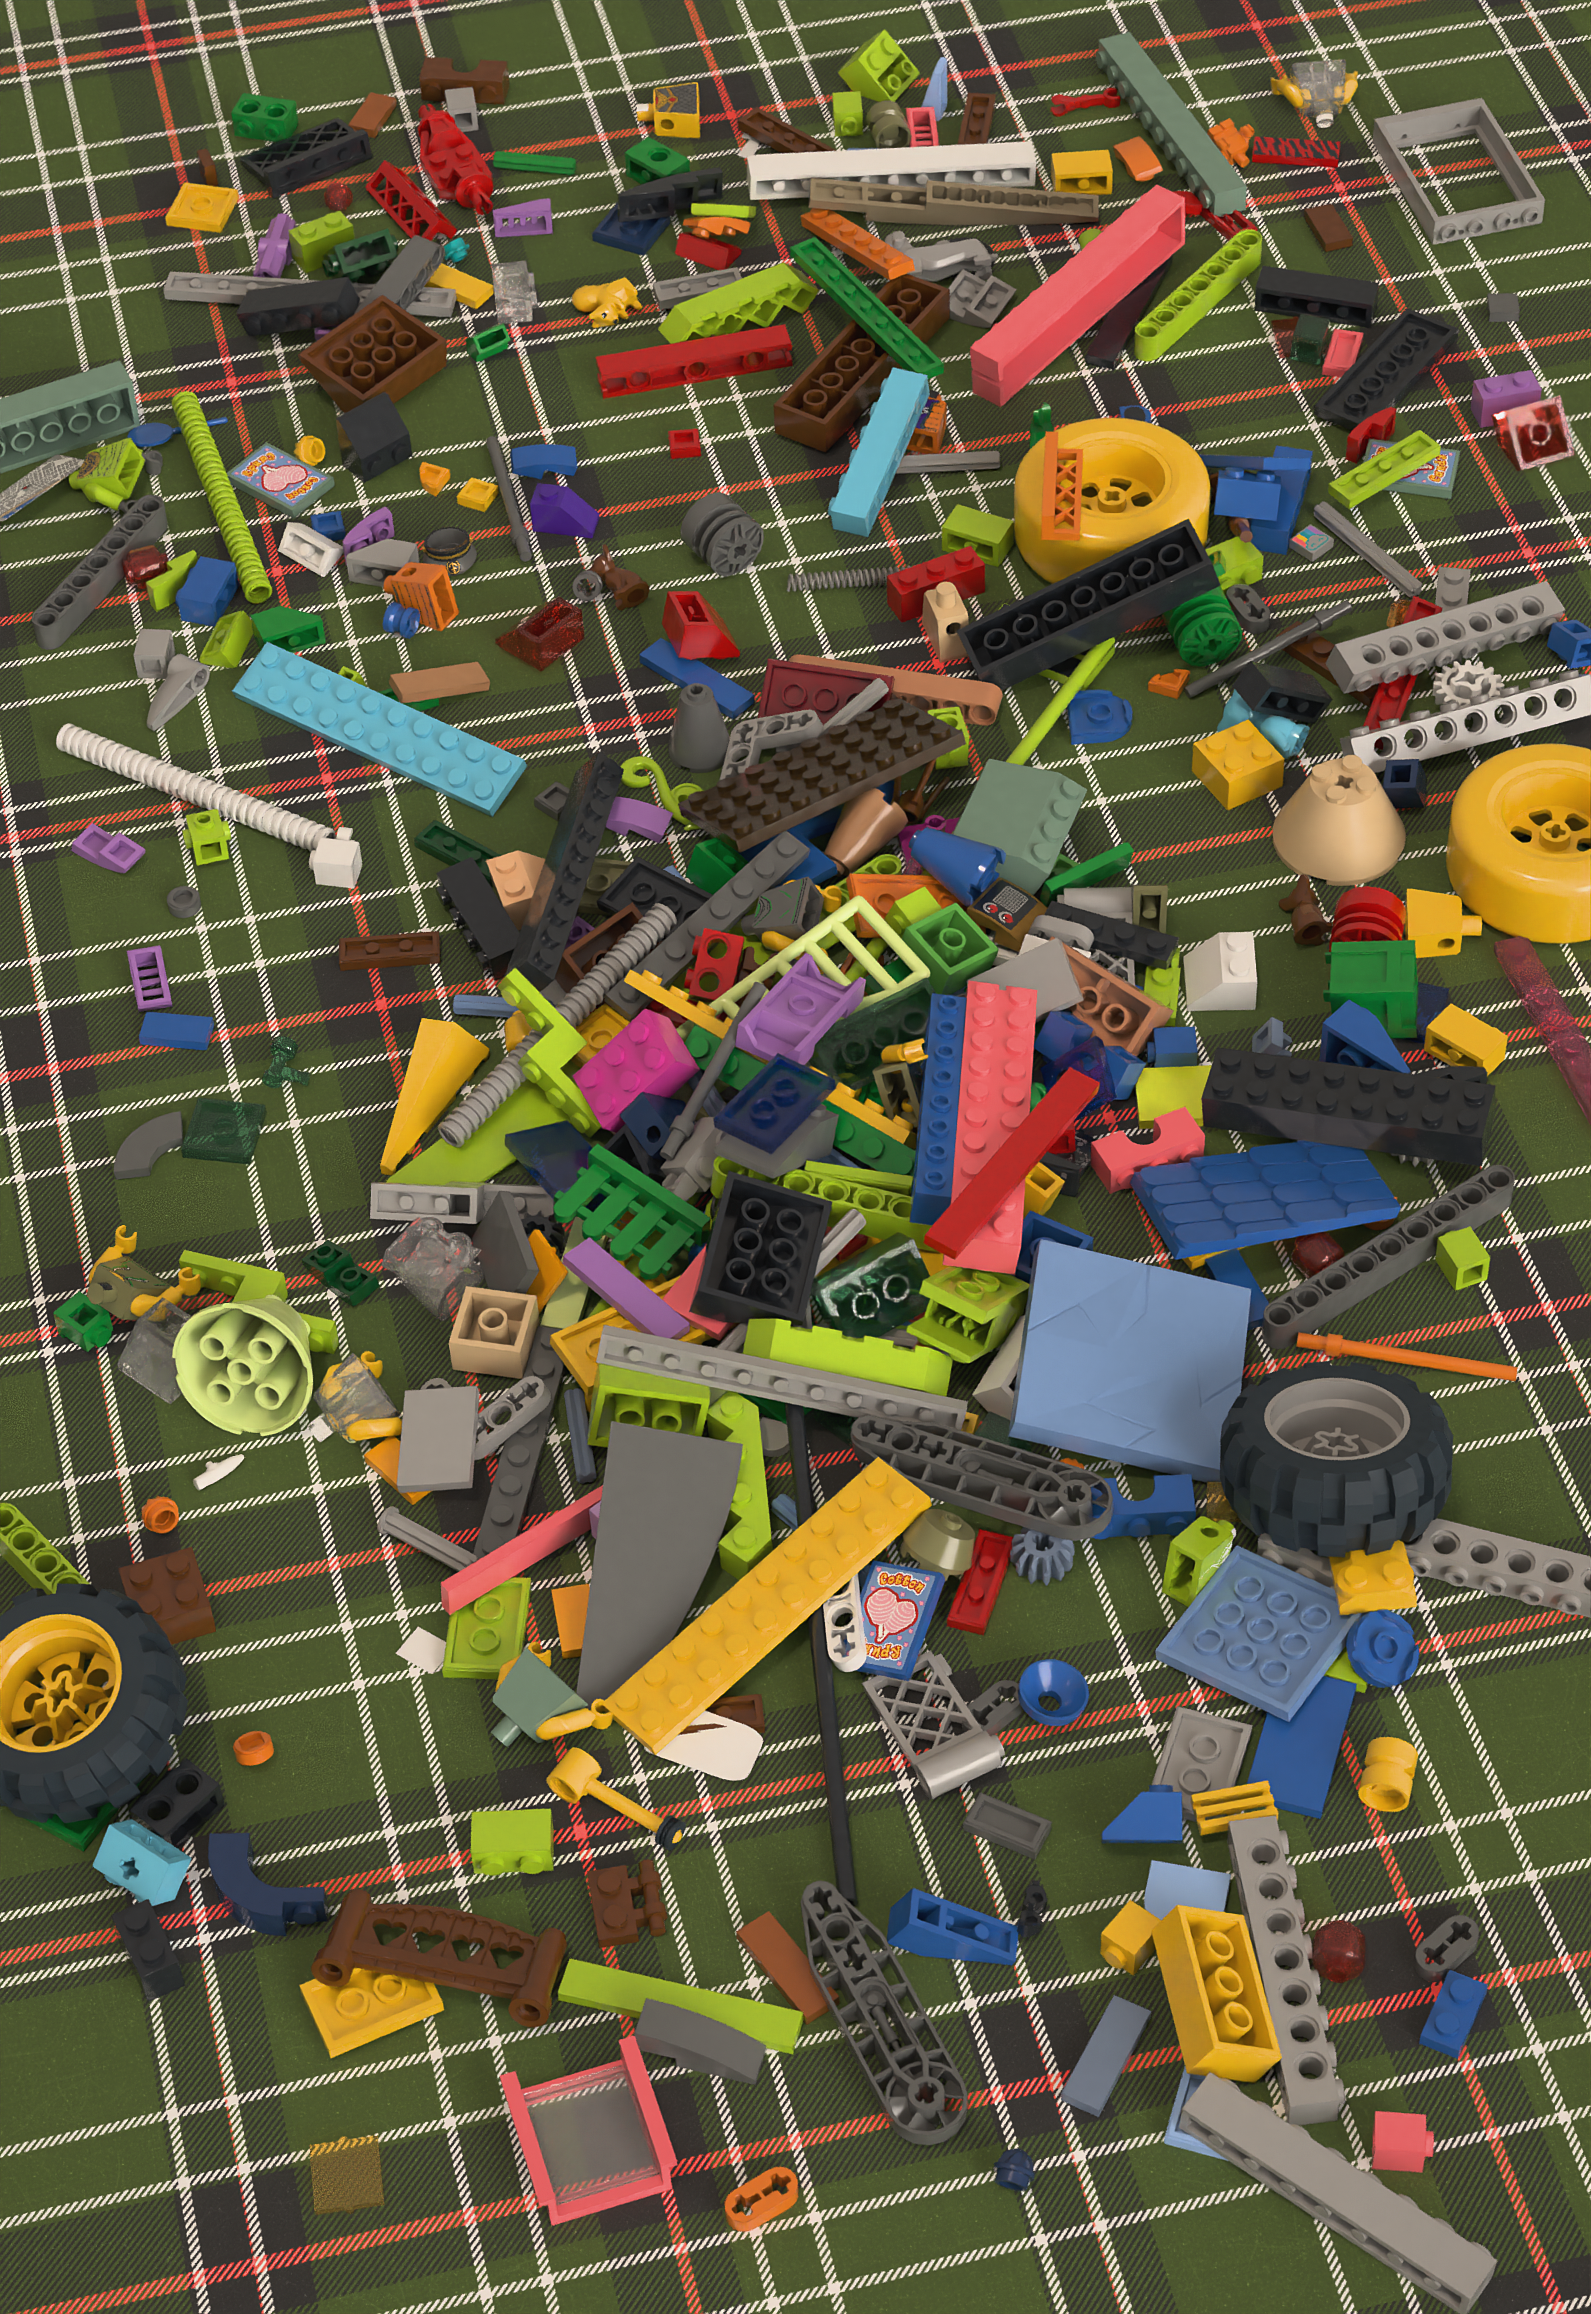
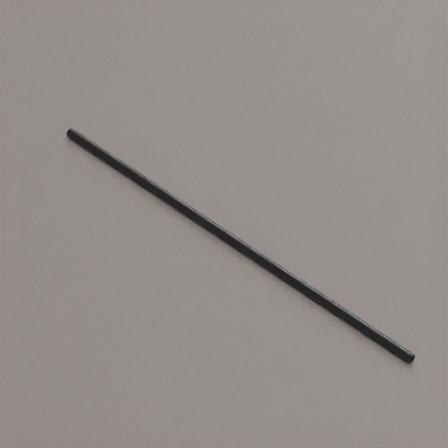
M784 1402L797 1526L799 1528L815 1513L804 1408L800 1405ZM822 1604L807 1619L837 1891L852 1906H856L858 1899L832 1662L827 1648Z

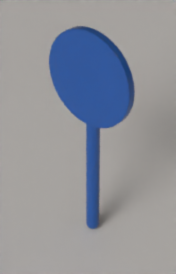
M222 417L208 420L207 425L214 426L227 423L228 418ZM148 423L132 429L128 433V438L132 439L135 446L149 447L168 441L173 434L182 432L180 427L171 428L163 423Z

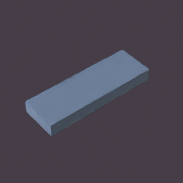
M1113 1996L1061 2093V2101L1099 2117L1151 2019L1150 2010L1118 1996Z

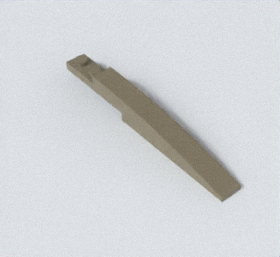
M811 178L809 208L865 213V221L925 225H1046L1098 221L1099 195L927 180L926 188Z

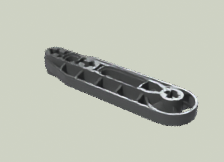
M867 1415L858 1418L852 1425L850 1434L852 1448L860 1462L869 1465L879 1457L931 1498L1060 1539L1073 1541L1089 1539L1101 1533L1111 1522L1114 1511L1111 1488L1101 1476L1089 1470L938 1423L891 1421ZM1091 1487L1102 1492V1495L1095 1501L1092 1500ZM1095 1504L1106 1508L1099 1518H1093V1505Z
M826 1881L811 1883L806 1887L801 1898V1914L810 1974L822 1994L829 2012L889 2125L900 2137L915 2144L932 2145L945 2142L958 2133L966 2120L968 2094L963 2079L883 1933L852 1906L832 1884ZM824 1911H828V1916L824 1917ZM809 1932H810V1934H811V1936H812V1938H813V1940H814V1941H812V1942H810ZM866 1934L870 1936L881 1947L882 1951L872 1954L863 1936ZM837 1936L845 1938L841 1941L832 1940L833 1937ZM823 1956L831 1972L821 1978L814 1966L813 1957ZM852 1960V1967H849L848 1962ZM890 1964L900 1984L889 1986L880 1969ZM830 1986L833 1989L840 1988L848 2003L847 2006L839 2011L827 1990ZM907 1996L918 2016L907 2019L898 2001ZM882 2007H885L905 2047L900 2048L898 2044L900 2040L888 2022ZM870 2012L879 2024L888 2045L893 2046L895 2051L891 2054L870 2017ZM857 2020L866 2038L855 2043L845 2023ZM925 2029L936 2049L925 2052L916 2034ZM873 2053L883 2069V2072L874 2077L863 2056ZM939 2077L948 2081L944 2087L938 2080ZM887 2088L885 2097L880 2089ZM945 2097L962 2099L961 2111H945ZM942 2122L944 2128L936 2130L935 2127L940 2125Z

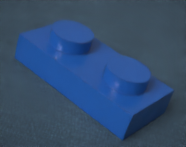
M1449 1970L1420 2035L1419 2044L1458 2059L1485 1998L1488 1984Z

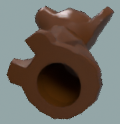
M603 544V555L598 556L593 561L592 567L588 570L596 572L602 581L605 582L606 588L614 594L613 598L617 600L615 606L618 610L634 607L644 602L648 597L650 588L647 582L630 570L615 567V562L607 545Z
M1304 874L1300 876L1296 888L1289 896L1279 901V906L1285 911H1293L1291 924L1294 932V942L1300 945L1314 944L1319 946L1325 942L1323 935L1332 932L1333 924L1324 919L1319 908L1320 900L1316 898L1315 891L1310 888L1309 878Z

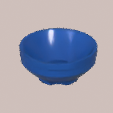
M1054 1659L1037 1661L1027 1667L1020 1678L1018 1699L1021 1707L1031 1718L1049 1726L1067 1725L1081 1715L1088 1703L1089 1689L1085 1678L1076 1668L1066 1662ZM1043 1696H1051L1058 1701L1060 1708L1055 1711H1047L1040 1706L1038 1699Z

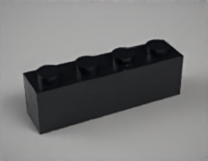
M1262 266L1255 289L1254 311L1371 328L1378 304L1379 282Z
M348 277L249 290L246 292L236 315L248 336L342 324L354 315L360 298Z
M473 857L437 872L436 875L440 886L435 888L441 904L443 906L449 905L451 908L448 911L455 927L461 926L463 928L462 936L469 949H476L475 957L483 972L488 970L494 981L505 977L520 933Z

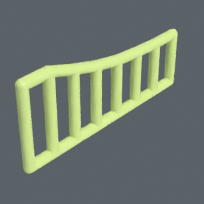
M855 896L708 1006L717 1010L714 1017L724 1011L730 1019L734 1020L740 1009L735 1002L750 991L754 982L762 983L777 971L784 976L792 968L789 962L804 951L812 955L815 963L830 980L844 986L852 983L816 944L817 941L830 932L841 941L884 989V991L866 997L863 996V1001L848 1017L901 999L928 979L930 970L864 897ZM859 912L913 973L897 984L844 926L843 922L855 913ZM766 989V991H765V993H764L762 999H763V998L765 997V995L769 992L768 989ZM840 1017L837 1021L843 1020L845 1018ZM687 1020L676 1030L684 1041L688 1038L694 1025L699 1026L698 1024ZM718 1078L714 1083L719 1094L731 1086Z

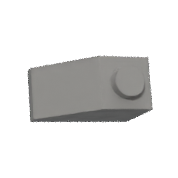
M385 539L349 553L346 557L349 581L383 587L386 577L389 575L394 576L406 563H419L417 543Z

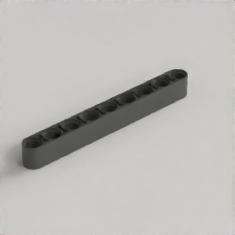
M1504 1165L1487 1167L1269 1303L1263 1313L1262 1340L1264 1343L1275 1349L1289 1347L1297 1342L1299 1332L1307 1334L1313 1332L1435 1255L1438 1237L1443 1236L1449 1231H1458L1467 1227H1471L1474 1230L1505 1211L1512 1202L1515 1183L1514 1172Z

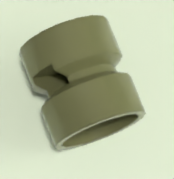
M885 100L873 105L867 113L866 120L876 147L884 149L906 148L910 143L911 133L900 106L893 101Z

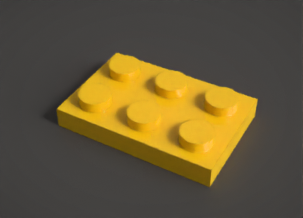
M354 1968L349 1982L341 1987H330L320 1983L317 1979L299 1985L303 1999L330 2058L444 2010L443 2002L434 1983Z

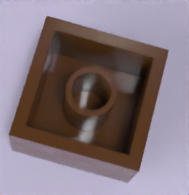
M192 1547L118 1568L125 1595L137 1601L146 1614L153 1616L168 1636L171 1644L216 1632L211 1606Z

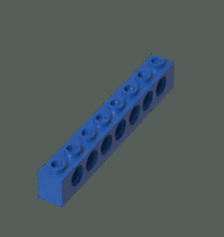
M936 993L931 995L924 1044V1054H928V1058L923 1060L909 1221L911 1223L934 1225L950 1206L966 1011L965 997Z

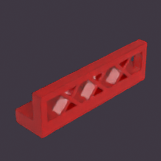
M386 160L383 161L365 186L366 190L410 238L415 235L419 236L420 225L428 223L430 226L421 237L430 241L438 232L452 239L458 231L403 170ZM386 177L385 190L378 191L376 188ZM400 193L399 204L392 206L393 195ZM414 208L413 219L406 221V210Z

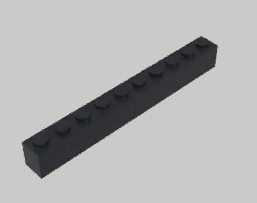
M600 751L575 773L505 974L506 976L516 968L539 992L555 979L624 769L614 760L609 759Z

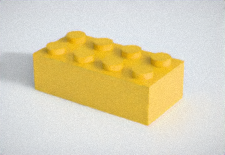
M1176 1905L1151 1932L1187 2074L1207 2076L1211 2072L1218 2078L1255 2083L1282 2056L1244 1915Z

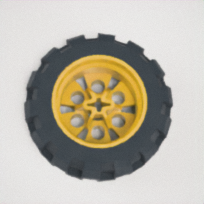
M57 1584L55 1594L47 1595L43 1589L35 1588L12 1598L15 1607L0 1616V1806H7L15 1816L41 1823L47 1822L48 1818L52 1820L54 1814H57L64 1823L98 1817L97 1808L109 1802L119 1809L141 1794L136 1786L150 1772L157 1777L159 1776L174 1752V1748L168 1742L170 1735H181L188 1700L181 1692L185 1689L187 1677L180 1655L153 1616L146 1614L137 1601L114 1589H101L98 1592L93 1584ZM85 1659H92L86 1673H84ZM43 1678H45V1679L40 1683V1685L43 1687V1689H40V1688L37 1687L36 1685H37ZM108 1681L106 1686H104L103 1688L99 1687L101 1684ZM89 1704L88 1712L85 1714V1705ZM75 1720H81L79 1723L74 1724ZM32 1725L34 1726L26 1730L25 1732L17 1735L18 1728H23ZM53 1739L48 1746L43 1747L48 1740Z

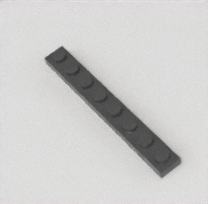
M787 830L780 833L644 958L633 971L642 975L646 969L662 978L663 980L660 985L667 988L697 960V956L692 955L696 935L702 936L704 928L727 933L758 904L759 896L763 892L774 889L809 857L810 849ZM625 976L605 994V1002L631 1022L654 999L624 982Z
M542 1326L537 1328L523 1379L529 1376L539 1377L549 1389L551 1400L543 1411L505 1440L473 1552L478 1559L511 1541L521 1533L566 1371L565 1364L550 1345V1335L562 1329ZM534 1391L528 1394L531 1399L537 1395ZM517 1402L515 1406L520 1410L522 1407Z

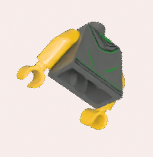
M809 876L798 880H790L782 886L763 892L759 896L755 914L742 917V930L747 936L756 934L766 949L781 952L819 923L822 906L828 912L833 913L841 907L842 892L835 885L828 886L825 890H820V886L814 885ZM821 948L822 951L828 956L827 951ZM802 952L794 959L799 960L806 952ZM817 965L820 974H824V972Z

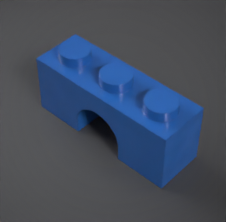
M1050 1011L1034 1043V1048L1043 1054L1042 1059L1053 1066H1061L1066 1070L1071 1067L1100 1082L1099 1091L1096 1096L1105 1101L1113 1102V1100L1128 1099L1146 1063L1121 1046H1103L1097 1058L1093 1060L1088 1053L1087 1044L1094 1028L1068 1011Z
M1192 1475L1154 1476L1153 1494L1143 1501H1130L1124 1498L1118 1491L1116 1478H1103L1111 1488L1114 1511L1108 1526L1101 1533L1091 1538L1144 1537L1146 1535L1160 1534L1179 1535L1195 1521L1196 1508ZM1091 1487L1092 1500L1095 1501L1102 1495V1492ZM1097 1504L1093 1505V1518H1099L1106 1508Z

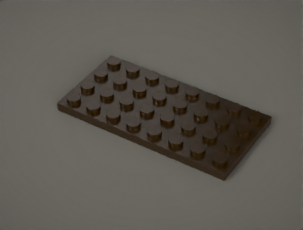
M901 698L891 699L885 702L883 707L873 712L859 714L856 720L846 725L834 726L828 730V733L818 738L806 739L801 742L799 747L790 751L779 752L771 760L761 765L756 764L747 767L744 773L722 779L716 783V786L706 791L692 793L688 796L687 800L678 803L683 817L740 853L965 745L966 741L962 731Z

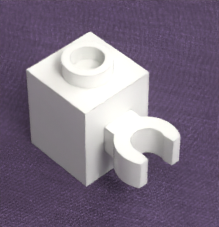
M339 827L336 839L320 838L317 849L311 851L309 868L314 870L316 884L355 888L362 868L359 842L351 840L353 828Z

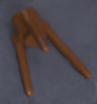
M937 758L927 763L916 790H907L900 795L902 776L894 778L893 798L890 806L895 801L905 812L908 819L907 824L909 825L922 822L925 813L950 780L948 776H945L926 801H923L922 792Z

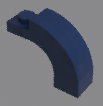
M214 1833L209 1835L208 1859L216 1893L226 1911L239 1923L264 1934L287 1936L288 1922L309 1925L315 1922L328 1921L329 1907L324 1887L283 1888L265 1884L252 1873L254 1851L249 1833Z

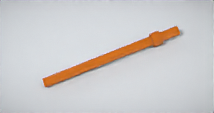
M1298 1333L1296 1347L1325 1351V1355L1340 1357V1354L1516 1381L1518 1367L1345 1340L1342 1339L1343 1335L1328 1333V1337Z

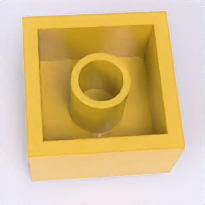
M1245 720L1193 743L1192 772L1228 811L1282 787L1284 757L1249 720Z

